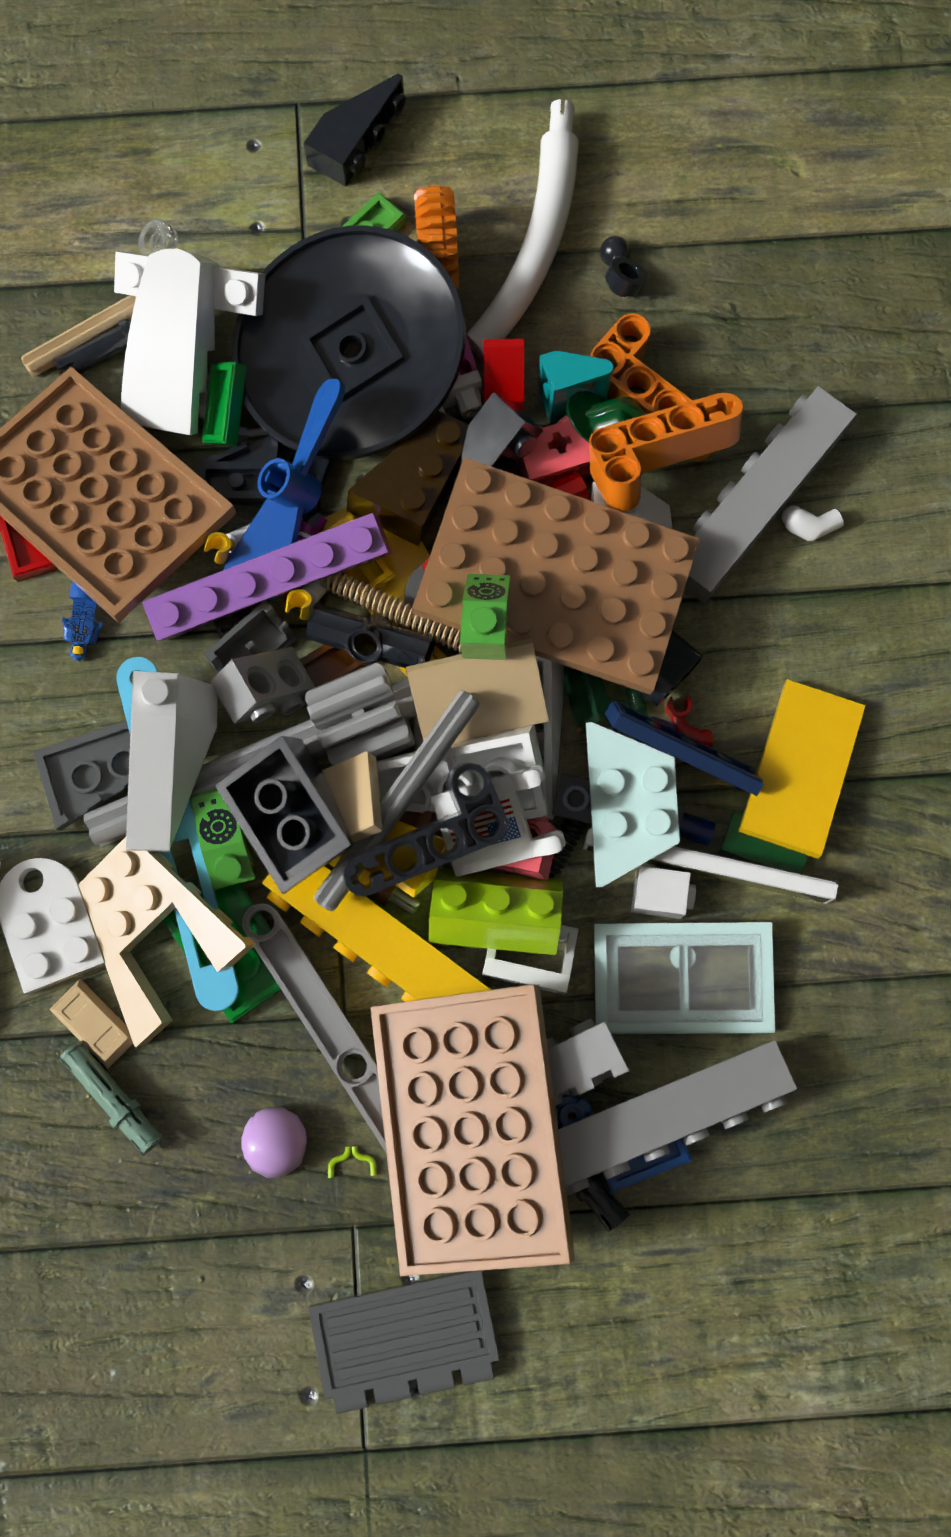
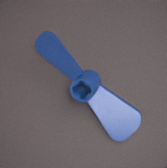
M326 380L316 393L293 464L283 459L275 458L267 462L262 468L258 477V489L261 495L267 499L229 556L224 570L298 541L303 514L310 512L317 505L321 496L319 480L309 474L308 471L343 400L345 385L340 380ZM281 594V595H279V596L273 597V598L268 599V600H266V601L277 600V599H279L280 597H282L284 594Z

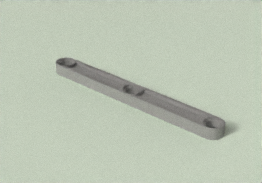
M268 904L251 906L245 912L242 919V927L245 934L255 942L254 948L386 1152L376 1062L280 913ZM260 911H267L274 918V927L266 935H257L251 928L252 917ZM352 1053L361 1055L367 1063L365 1074L358 1079L347 1077L342 1070L344 1059Z

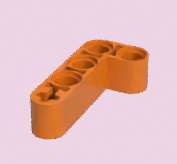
M630 313L622 316L591 352L590 357L607 359L612 362L615 368L612 371L607 397L609 400L620 396L631 397L641 405L646 414L693 401L641 362L646 353L650 326L648 321L639 314ZM633 336L639 341L628 342L623 337ZM638 386L643 388L645 393L635 394L629 388ZM712 453L689 460L702 461L707 459Z
M717 393L595 430L589 439L590 472L605 504L621 512L629 511L640 502L642 473L735 445L739 441L741 433L742 401L731 393Z

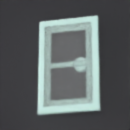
M772 922L594 924L595 1023L598 1025L605 1022L610 1034L775 1033Z

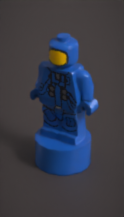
M72 581L69 598L73 600L72 618H62L64 640L74 644L70 648V657L74 658V661H81V659L86 658L87 647L84 645L89 646L96 643L103 624L102 622L96 623L94 621L97 603Z

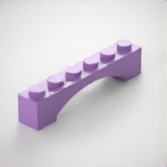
M370 513L143 601L142 604L156 640H170L260 602L350 569L358 568L393 553L379 516Z

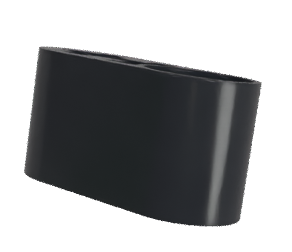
M672 629L654 691L650 695L641 691L638 692L658 707L693 671L704 655Z

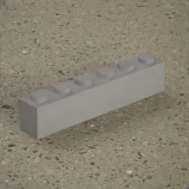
M818 386L809 397H806L804 394L799 397L788 413L792 416L785 426L778 423L765 440V443L769 446L761 455L754 452L741 469V472L745 475L737 484L730 481L717 498V501L721 504L713 513L706 510L693 526L692 530L696 532L694 537L699 538L685 590L703 604L719 588L842 438L854 420L856 413Z
M771 1041L558 1129L567 1196L590 1187L587 1177L603 1171L605 1178L609 1179L630 1170L627 1161L643 1154L645 1161L649 1162L670 1153L667 1144L683 1138L687 1146L710 1136L707 1127L722 1121L724 1128L727 1129L749 1120L746 1111L761 1105L765 1113L787 1104L785 1094L797 1090V1087L776 1041Z

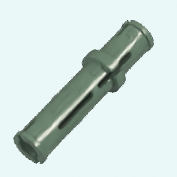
M82 1041L74 1043L63 1052L59 1058L61 1063L66 1065L86 1091L111 1118L109 1124L114 1129L120 1128L140 1151L141 1156L149 1153L162 1141L164 1136L157 1131L139 1110L141 1104L136 1099L131 1100L109 1073L86 1049Z

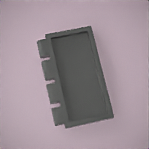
M482 1270L453 1273L317 1303L308 1307L325 1399L334 1397L337 1414L368 1408L366 1390L369 1389L374 1391L376 1405L412 1398L409 1380L417 1379L420 1396L455 1388L453 1371L458 1369L461 1370L464 1386L494 1379L491 1362L499 1361V1354Z

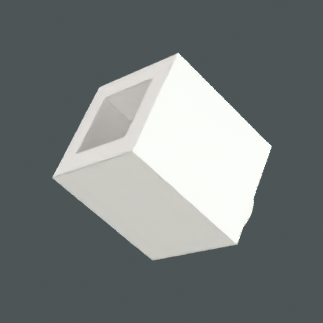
M639 866L635 871L631 913L675 919L684 917L686 909L693 910L696 895V885L689 884L690 873Z

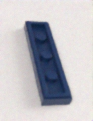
M612 701L605 712L613 728L755 796L759 794L764 786L762 778L753 767L617 701Z

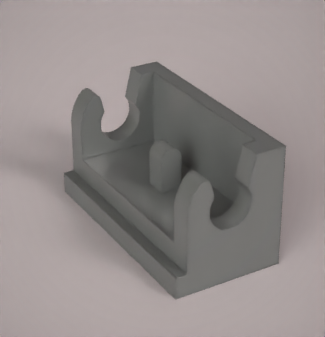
M263 601L208 649L204 656L214 670L219 673L232 659L292 647L298 640L290 626L285 621L282 622L276 615L273 607L267 601Z

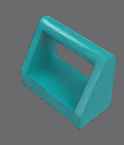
M556 350L540 355L537 392L549 424H556L560 419L568 416V401L577 391H589L607 400L613 371L612 362L607 359ZM594 382L593 390L578 388L579 386Z

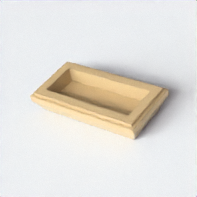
M79 979L49 1009L83 1042L84 1046L107 1069L133 1045L127 1025L82 979Z

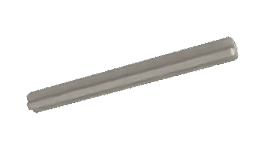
M461 690L447 707L381 800L382 831L355 842L353 846L347 849L315 893L314 900L323 908L329 911L336 910L349 891L342 876L344 863L352 855L384 842L479 708L480 703L474 696ZM363 863L355 866L356 874L350 877L351 881L357 880L365 869Z

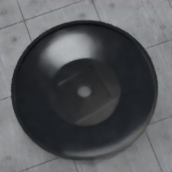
M365 225L344 226L318 232L304 238L278 255L263 270L262 273L265 274L263 315L238 314L233 333L232 362L247 365L243 402L253 418L274 439L297 452L316 393L328 379H338L343 382L345 393L315 458L352 460L379 454L401 444L416 434L440 410L450 395L462 366L466 343V325L458 291L448 272L429 250L415 240L393 230ZM355 341L362 343V349L357 356L353 358L344 357V350L349 343Z

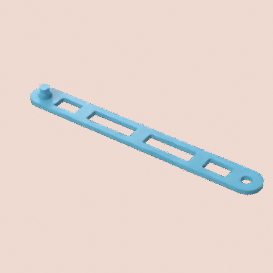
M132 657L124 661L119 667L116 676L129 733H131L133 671L158 672L156 666L143 657ZM189 799L172 844L189 839L204 900L214 910H217L219 906L201 853L191 799ZM171 848L169 852L160 851L175 866L172 870L178 875ZM175 908L174 911L199 1003L212 1011L227 1009L235 1002L239 993V984L234 965L229 970L217 972L213 965L201 968L193 933Z

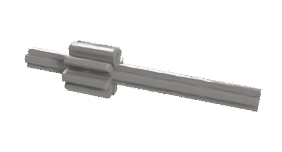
M375 662L307 691L305 700L308 704L307 709L310 720L203 764L191 795L216 789L215 785L280 736L302 739L313 758L327 753L332 766L366 751L374 755L376 761H379L415 745V738L408 719L417 716L409 680L406 679L393 685L383 664ZM128 796L84 814V822L89 828V836L95 845L103 847L126 837Z

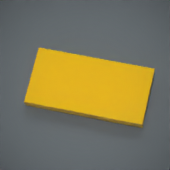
M787 679L781 692L757 770L764 786L757 796L750 793L738 832L819 859L824 850L866 705Z

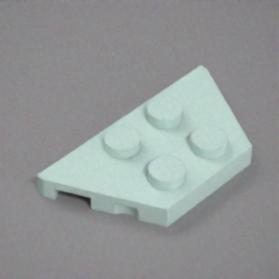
M591 722L586 723L595 883L596 887H603L680 843L675 760L671 755Z

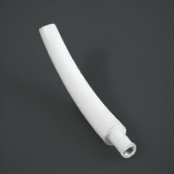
M561 99L552 102L550 106V129L541 139L539 177L535 203L518 257L490 306L466 333L472 353L481 361H483V339H505L538 292L559 247L572 202L579 147L578 137L572 133L575 106L569 100H565L564 114H560Z

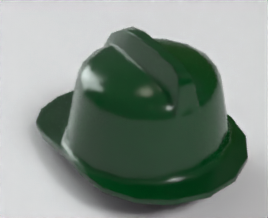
M577 391L570 397L567 404L568 417L573 428L588 443L591 434L601 427L646 415L636 400L625 396L606 400L589 391Z

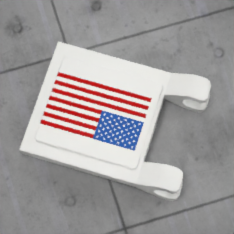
M541 765L531 766L491 779L507 818L506 833L498 842L451 861L456 877L532 857L559 853L562 847L566 845L564 835L560 830L535 838L531 836L518 791L537 787L545 780L546 776ZM479 782L459 787L458 789L464 795H471L478 789ZM449 791L430 796L437 819L457 812ZM489 811L478 814L474 822L476 832L482 836L491 833L495 828V817ZM443 828L441 829L442 835L447 842L446 847L449 851L455 845V834L451 829Z

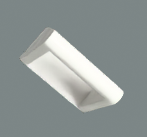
M561 925L559 941L565 942L566 947L560 973L495 959L497 949L488 948L482 977L522 986L539 984L540 990L565 995L570 979L578 928Z

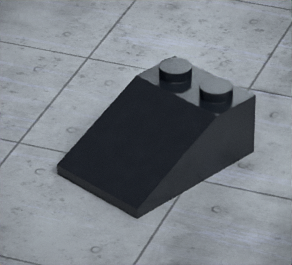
M280 736L215 785L282 894L292 890L354 845L324 773L300 738Z

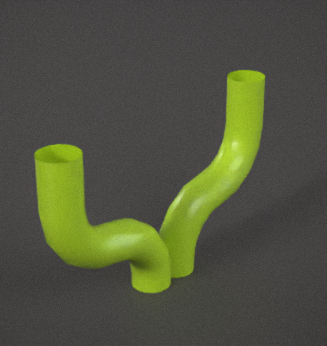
M358 1146L345 1147L344 1154L334 1157L329 1162L328 1178H334L335 1164L348 1159L351 1150L355 1158L367 1161L370 1164L371 1176L377 1175L376 1161L369 1155L359 1153Z

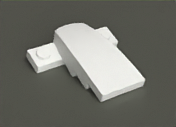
M162 249L150 255L125 251L116 252L114 292L136 296L126 348L121 410L140 426L186 435L197 434L199 393L207 392V351L215 350L214 309L253 316L263 315L265 274L220 267L217 262L206 256L181 249Z

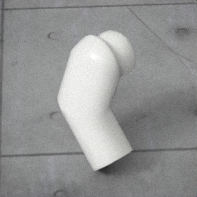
M792 505L786 508L782 514V521L786 529L807 541L816 540L844 526L843 518L837 509L817 517L798 506Z

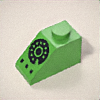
M467 574L462 603L460 634L463 658L506 660L510 575Z
M217 788L191 795L190 799L201 853L213 890L255 879V858L250 842Z

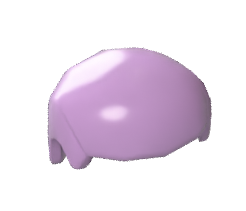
M283 1107L264 1108L256 1112L253 1117H250L243 1131L241 1146L244 1159L253 1171L266 1178L285 1177L303 1162L307 1137L306 1130L298 1115Z

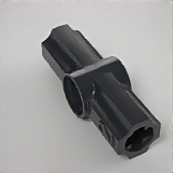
M318 603L314 606L307 623L306 634L308 635V640L348 651L360 663L368 664L378 660L406 669L408 666L431 661L434 652V637L393 626L386 617L380 614H371L363 617ZM365 633L371 635L376 643L369 641Z

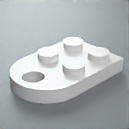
M46 858L29 859L17 864L9 870L0 882V923L23 992L28 995L105 965L78 887L80 881L69 868ZM39 870L44 878L43 885L38 891L28 893L23 885L24 878L30 871Z

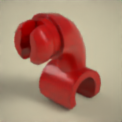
M671 696L665 704V711L668 717L671 718L672 728L713 747V733L709 729L698 730V728L690 726L686 721V716L692 710V699L686 696L684 700L685 711L677 712L673 708V698Z

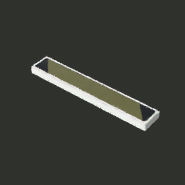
M592 828L588 829L585 835L582 850L594 852ZM674 846L645 862V864L689 872L694 875L824 904L836 899L838 889L836 882Z

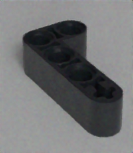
M462 763L452 768L448 774L447 787L457 812L349 857L344 863L342 870L343 880L349 891L359 896L372 895L501 840L507 830V818L486 769L473 763ZM467 770H472L479 777V787L471 795L461 793L457 784L461 773ZM489 811L495 817V828L488 835H479L474 827L475 818L481 812ZM440 829H451L455 834V845L447 852H438L433 845L434 835ZM403 845L411 846L415 851V861L413 864L405 869L396 868L392 863V854L395 849ZM382 853L384 864L391 873L390 876L384 878V874L380 869L369 875L370 883L367 885H362L359 880L351 881L350 877L356 874L355 866L357 864L363 863L367 869L380 865L375 856Z

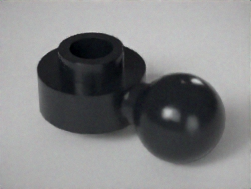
M621 236L608 237L600 247V257L604 264L609 266L605 274L606 282L610 290L618 296H636L646 282V273L639 264L629 259L630 246L626 239Z

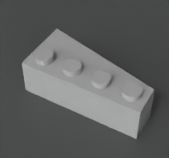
M590 1018L568 1029L572 1037L557 1045L553 1037L547 1039L555 1106L564 1101L562 1098L564 1095H571V1097L580 1095L596 1087L603 1080L611 1076L615 1078L629 1071L605 1022L595 1026Z

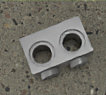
M293 647L232 659L211 680L214 689L234 724L251 719L253 723H259L279 712H282L283 715H290L305 705L303 699L307 691L316 688Z

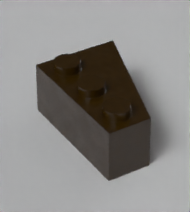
M438 411L422 429L402 442L348 490L347 512H351L359 518L374 513L379 516L384 530L419 546L457 475L469 425Z

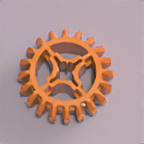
M428 185L425 188H418L414 196L417 242L440 261L458 290L459 265L454 192L450 186Z

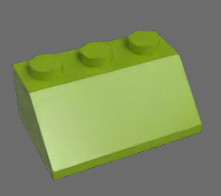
M443 867V869H438L434 878L430 907L429 943L556 955L561 930L562 879L548 878V880L524 875L485 871L456 877L453 868Z

